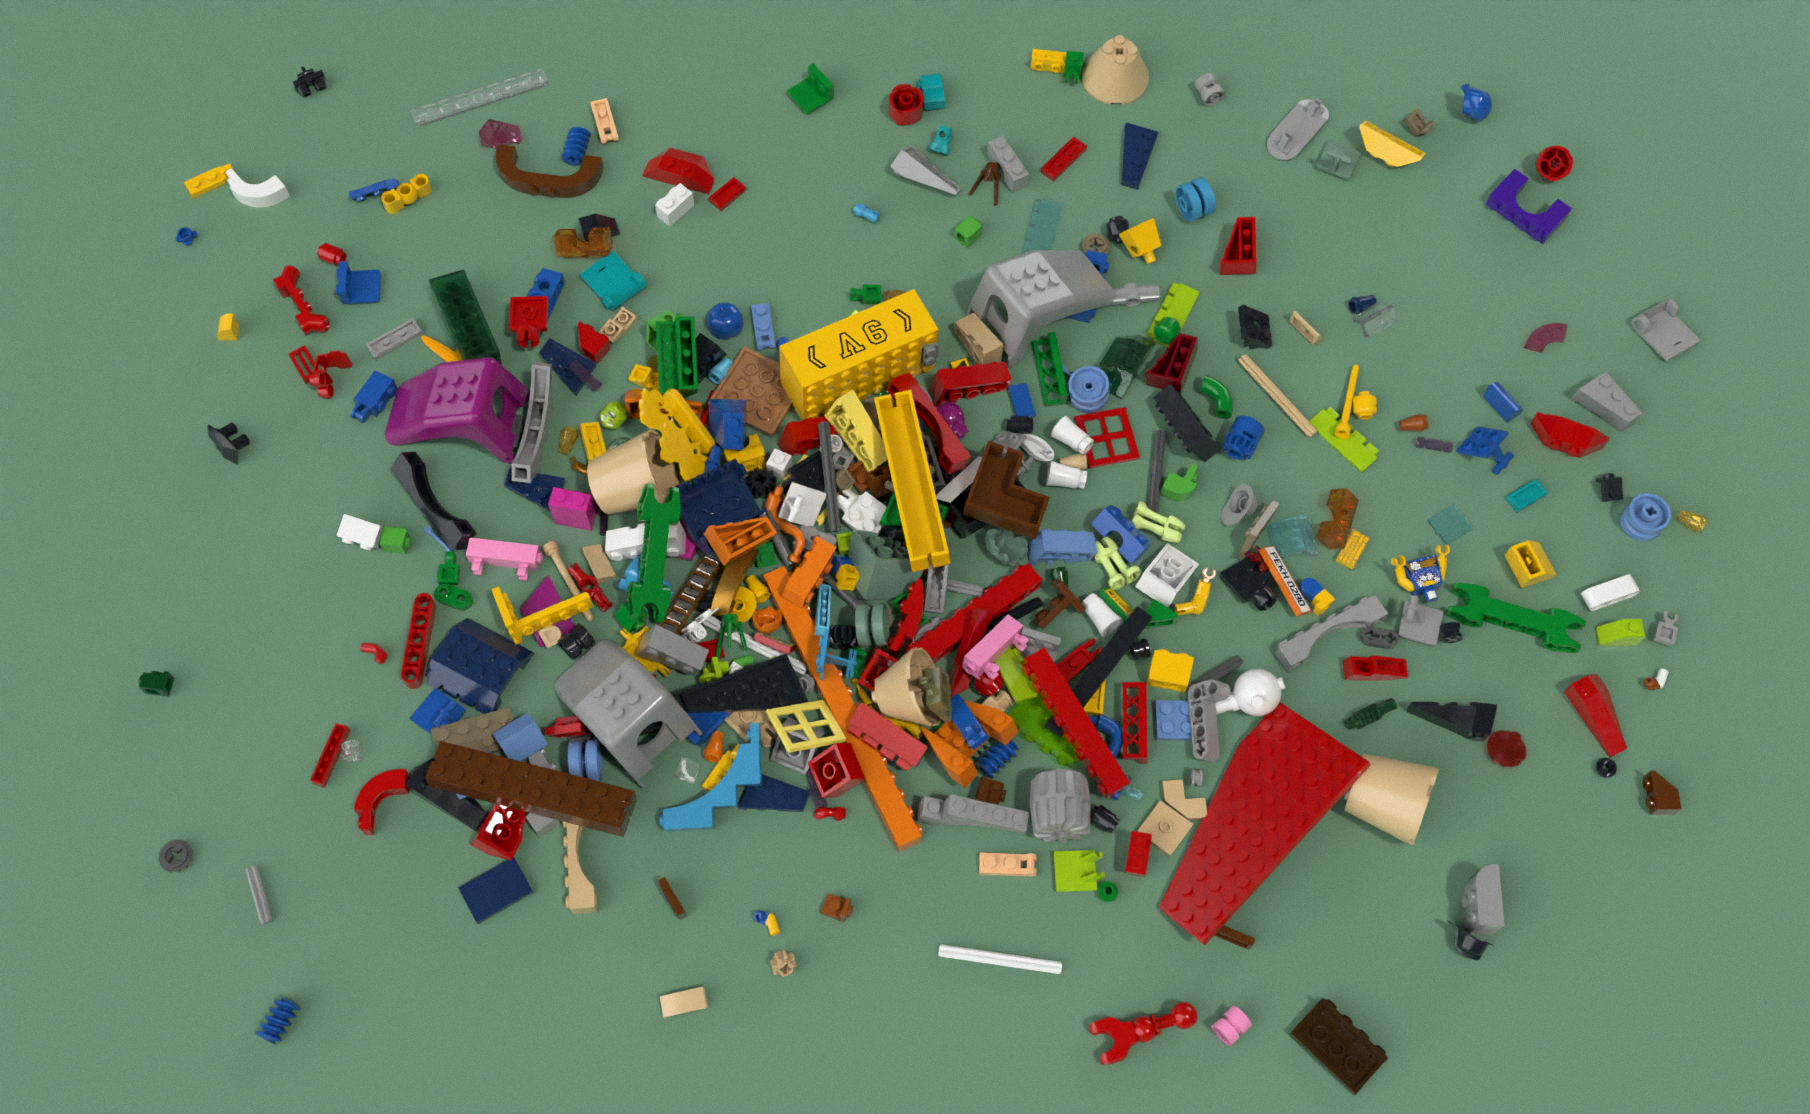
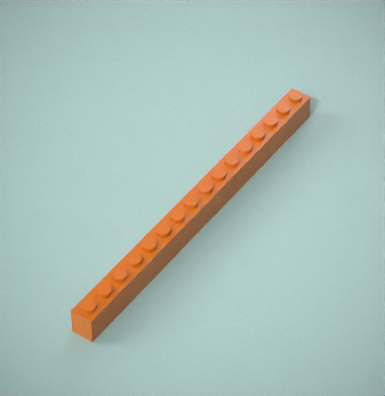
M785 566L763 575L764 583L769 588V593L777 609L780 608L782 619L804 663L808 665V671L814 679L822 699L826 702L845 735L846 741L844 743H851L866 778L864 783L898 851L901 852L920 843L921 835L923 834L919 823L915 824L912 818L914 813L911 807L905 805L903 801L905 799L904 793L901 788L897 789L894 783L896 782L895 775L892 770L888 771L886 767L888 763L885 756L880 754L878 749L874 750L862 742L866 735L865 733L858 739L847 731L851 725L848 721L859 704L853 702L851 698L853 693L849 685L845 686L843 682L844 675L841 669H837L835 664H826L824 680H820V673L816 672L817 654L820 653V636L815 635L816 620L811 619L809 615L811 611L807 603L801 608L782 597L784 588L793 574L791 571L787 572Z

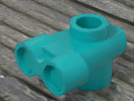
M940 125L934 141L930 142L928 150L948 156L952 129ZM945 132L946 136L941 138L940 135Z

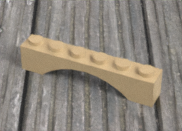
M563 822V827L567 828V835L563 838L564 847L568 851V855L564 856L565 868H568V875L565 876V886L569 888V896H566V908H570L572 914L597 912V891L585 877L579 860V841L584 827Z

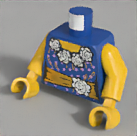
M1446 544L1444 545L1443 552H1441V545L1435 547V551L1439 554L1438 557L1435 554L1406 562V558L1402 555H1398L1399 562H1397L1396 558H1392L1391 564L1396 566L1395 573L1398 584L1413 596L1424 594L1427 603L1437 600L1438 597L1435 591L1440 588L1445 580L1447 570V557L1445 555L1450 552V547Z

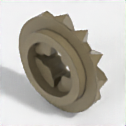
M1090 234L1084 238L1082 249L1084 254H1086L1087 250L1107 254L1110 251V242L1101 234ZM1095 242L1097 247H1099L1097 251L1093 247Z

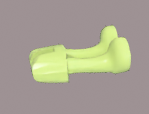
M1139 501L1132 519L1137 530H1149L1161 536L1162 540L1180 543L1181 533L1184 532L1186 525L1175 516L1164 517L1150 510L1143 501ZM1142 517H1146V518L1152 519V520H1154V521H1156V522L1162 524L1163 526H1160V525H1157V524H1155V523H1152V522H1150V521H1148V520H1146V519H1144V518H1142Z
M1108 536L1102 538V545L1099 541H1095L1097 554L1094 558L1097 563H1102L1110 576L1108 585L1112 590L1120 589L1124 586L1125 582L1130 584L1140 576L1141 569L1138 566L1129 568L1125 564L1118 551L1120 548ZM1110 559H1112L1113 562L1116 564L1121 574L1117 573Z

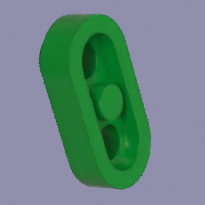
M441 584L434 591L436 600L448 607L465 611L473 604L471 594L455 586ZM442 591H447L446 594H441ZM460 597H465L463 601H459Z

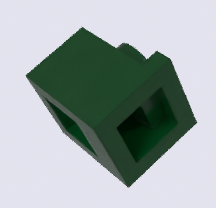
M152 671L151 673L143 672V675L139 678V687L145 694L169 697L175 678L168 671H164V673Z

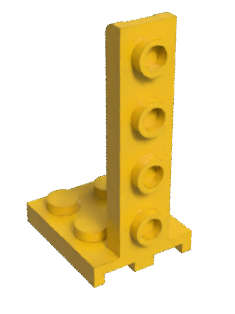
M499 586L491 589L505 626L508 628L515 645L523 642L521 638L523 636L531 635L537 630L548 628L556 622L567 620L573 615L586 612L594 607L589 594L584 592L518 620L507 593H502Z

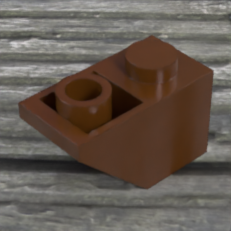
M1650 771L1644 776L1642 784L1643 788L1646 789V806L1650 811V815H1675L1682 809L1677 788L1656 771Z

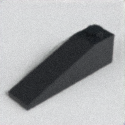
M1411 702L1407 707L1408 713L1465 738H1472L1474 741H1484L1491 734L1497 710V704L1470 702V706H1459L1457 702H1450V704L1440 706L1438 702Z

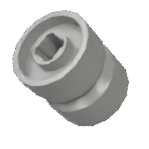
M1206 73L1200 76L1194 84L1206 106H1213L1219 103L1225 96L1221 85H1219L1213 73Z

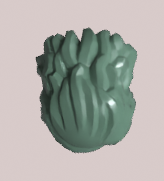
M1000 527L989 529L985 535V545L992 557L1012 567L1021 563L1020 560H1024V556L1028 552V542L1025 537L1018 536L1015 538V532Z

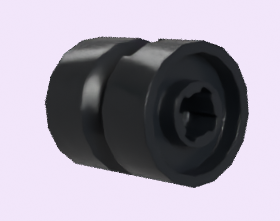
M580 623L570 630V635L565 634L558 640L560 647L572 660H575L583 653L582 649L587 650L595 643L594 638Z

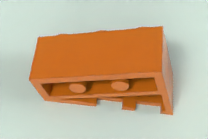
M768 517L744 520L738 523L731 522L726 523V525H712L704 532L706 539L723 566L766 544L777 534Z
M817 535L813 540L812 548L809 552L805 553L804 560L794 571L782 594V597L801 608L806 602L810 603L815 594L813 593L814 589L820 588L824 581L822 577L824 574L828 575L833 568L831 562L837 547Z

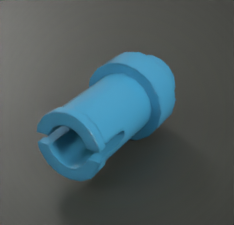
M856 203L853 212L856 213V216L864 217L875 224L877 223L880 213L868 208L864 203Z

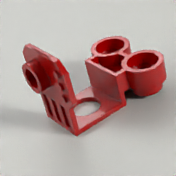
M340 350L329 351L328 354H318L313 374L309 376V382L312 386L318 387L317 392L320 397L324 399L332 398L334 396L333 380L326 372L327 367L351 368L353 363L346 353ZM319 364L321 365L322 370H318Z

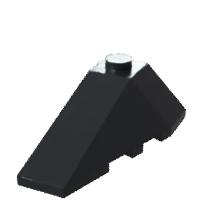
M434 758L417 767L405 783L408 790L476 832L488 815L476 799L471 797L459 799L456 793L430 787L425 776L431 762L435 761Z

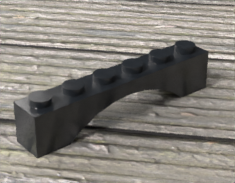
M415 451L401 452L391 470L451 551L467 549L469 538H474L477 534L466 519L453 516L441 506L429 485L426 465Z

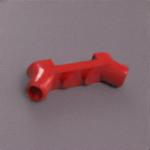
M285 266L282 274L273 279L282 297L291 296L301 313L295 317L305 335L314 331L327 332L330 326L327 316L310 313L312 311L308 301L304 302L302 300L304 295L300 288L296 289L300 277L299 270L295 266Z

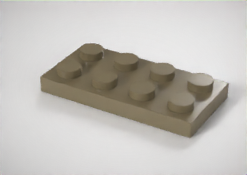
M510 707L443 725L440 728H432L431 733L436 750L440 741L482 752L491 751L493 754L503 751L493 733L514 720Z

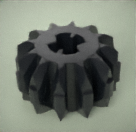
M757 466L756 472L750 470V475L745 478L751 494H755L756 499L760 495L765 499L766 494L769 495L777 487L775 484L777 482L776 476H774L772 470L767 472L766 467L760 470Z
M843 623L829 627V647L841 650L856 648L858 642L855 626Z

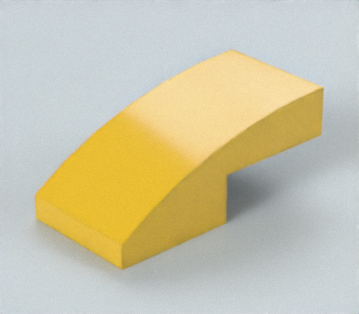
M636 364L628 380L650 391L653 389L659 390L658 373L654 372L650 367Z

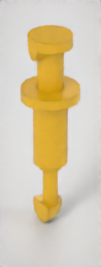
M854 678L852 683L859 690L858 695L861 700L876 711L874 708L876 703L869 698L865 689L860 687L858 679Z

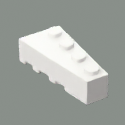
M680 521L677 525L669 526L666 556L676 557L679 554H685L686 533ZM645 523L638 524L635 529L623 527L606 531L605 552L610 560L621 561L623 559H634L637 555L641 556Z

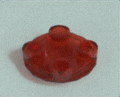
M1501 730L1489 737L1487 751L1495 763L1503 767L1512 768L1518 766L1526 759V746L1518 732Z

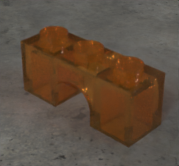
M610 227L592 228L588 234L589 241L580 240L576 234V229H558L553 236L557 256H564L565 258L573 256L589 257L591 255L604 257L609 255L614 247Z
M1347 488L1332 489L1330 491L1326 506L1331 510L1332 521L1321 522L1317 539L1329 550L1344 549L1359 500Z

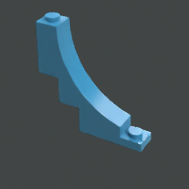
M750 723V729H747V740L751 741V743L739 745L732 766L711 791L688 804L663 809V814H660V826L663 827V830L669 832L715 829L714 809L739 808L738 787L762 786L761 729L759 723Z

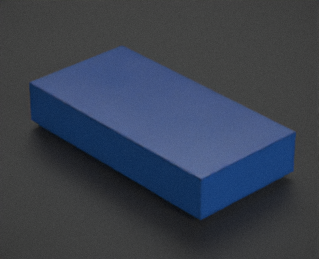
M1027 383L1009 386L1008 390L1015 415L1035 418L1036 414Z

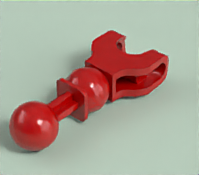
M1179 1002L1173 1006L1170 1014L1155 1018L1154 1014H1151L1150 1017L1144 1015L1138 1016L1132 1023L1131 1021L1124 1023L1116 1018L1106 1017L1091 1023L1088 1028L1092 1035L1107 1034L1113 1039V1048L1103 1053L1100 1057L1101 1065L1107 1066L1123 1061L1130 1047L1137 1045L1138 1042L1147 1043L1156 1036L1159 1037L1161 1035L1160 1030L1172 1026L1184 1030L1190 1029L1196 1024L1198 1014L1192 1004Z

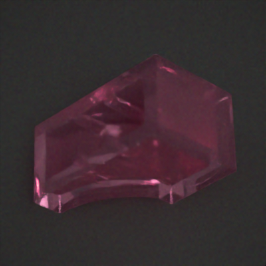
M488 119L478 131L482 146L497 149L498 144H520L522 141L519 126Z

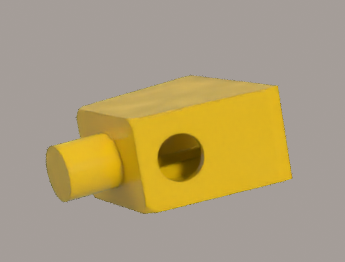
M1154 218L1119 233L1120 238L1133 258L1143 255L1146 264L1156 260L1153 250L1160 247L1161 242Z

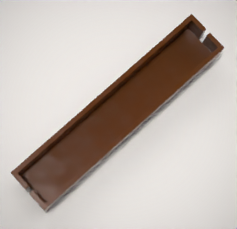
M440 741L434 755L435 761L431 762L425 776L429 786L621 837H624L630 821L629 816H632L637 802L634 790Z

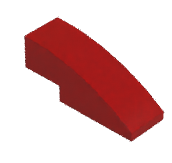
M1372 655L1368 658L1350 656L1343 661L1345 680L1384 681L1408 678L1406 659Z

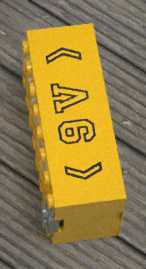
M914 289L780 345L781 384L785 388L789 399H791L792 405L801 421L809 417H821L827 413L838 398L852 389L859 400L863 401L868 396L879 394L888 388L892 378L908 372L915 378L918 374L931 371L935 367L936 358H938L939 345L937 340L939 329Z

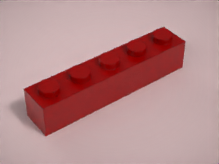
M335 724L310 779L314 785L326 787L351 731L347 726Z

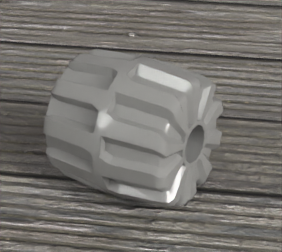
M1054 769L1035 775L1030 785V814L1035 837L1046 842L1058 840L1060 843H1067L1069 839L1077 841L1081 839V836L1089 834L1091 800L1088 781L1084 774L1069 769Z

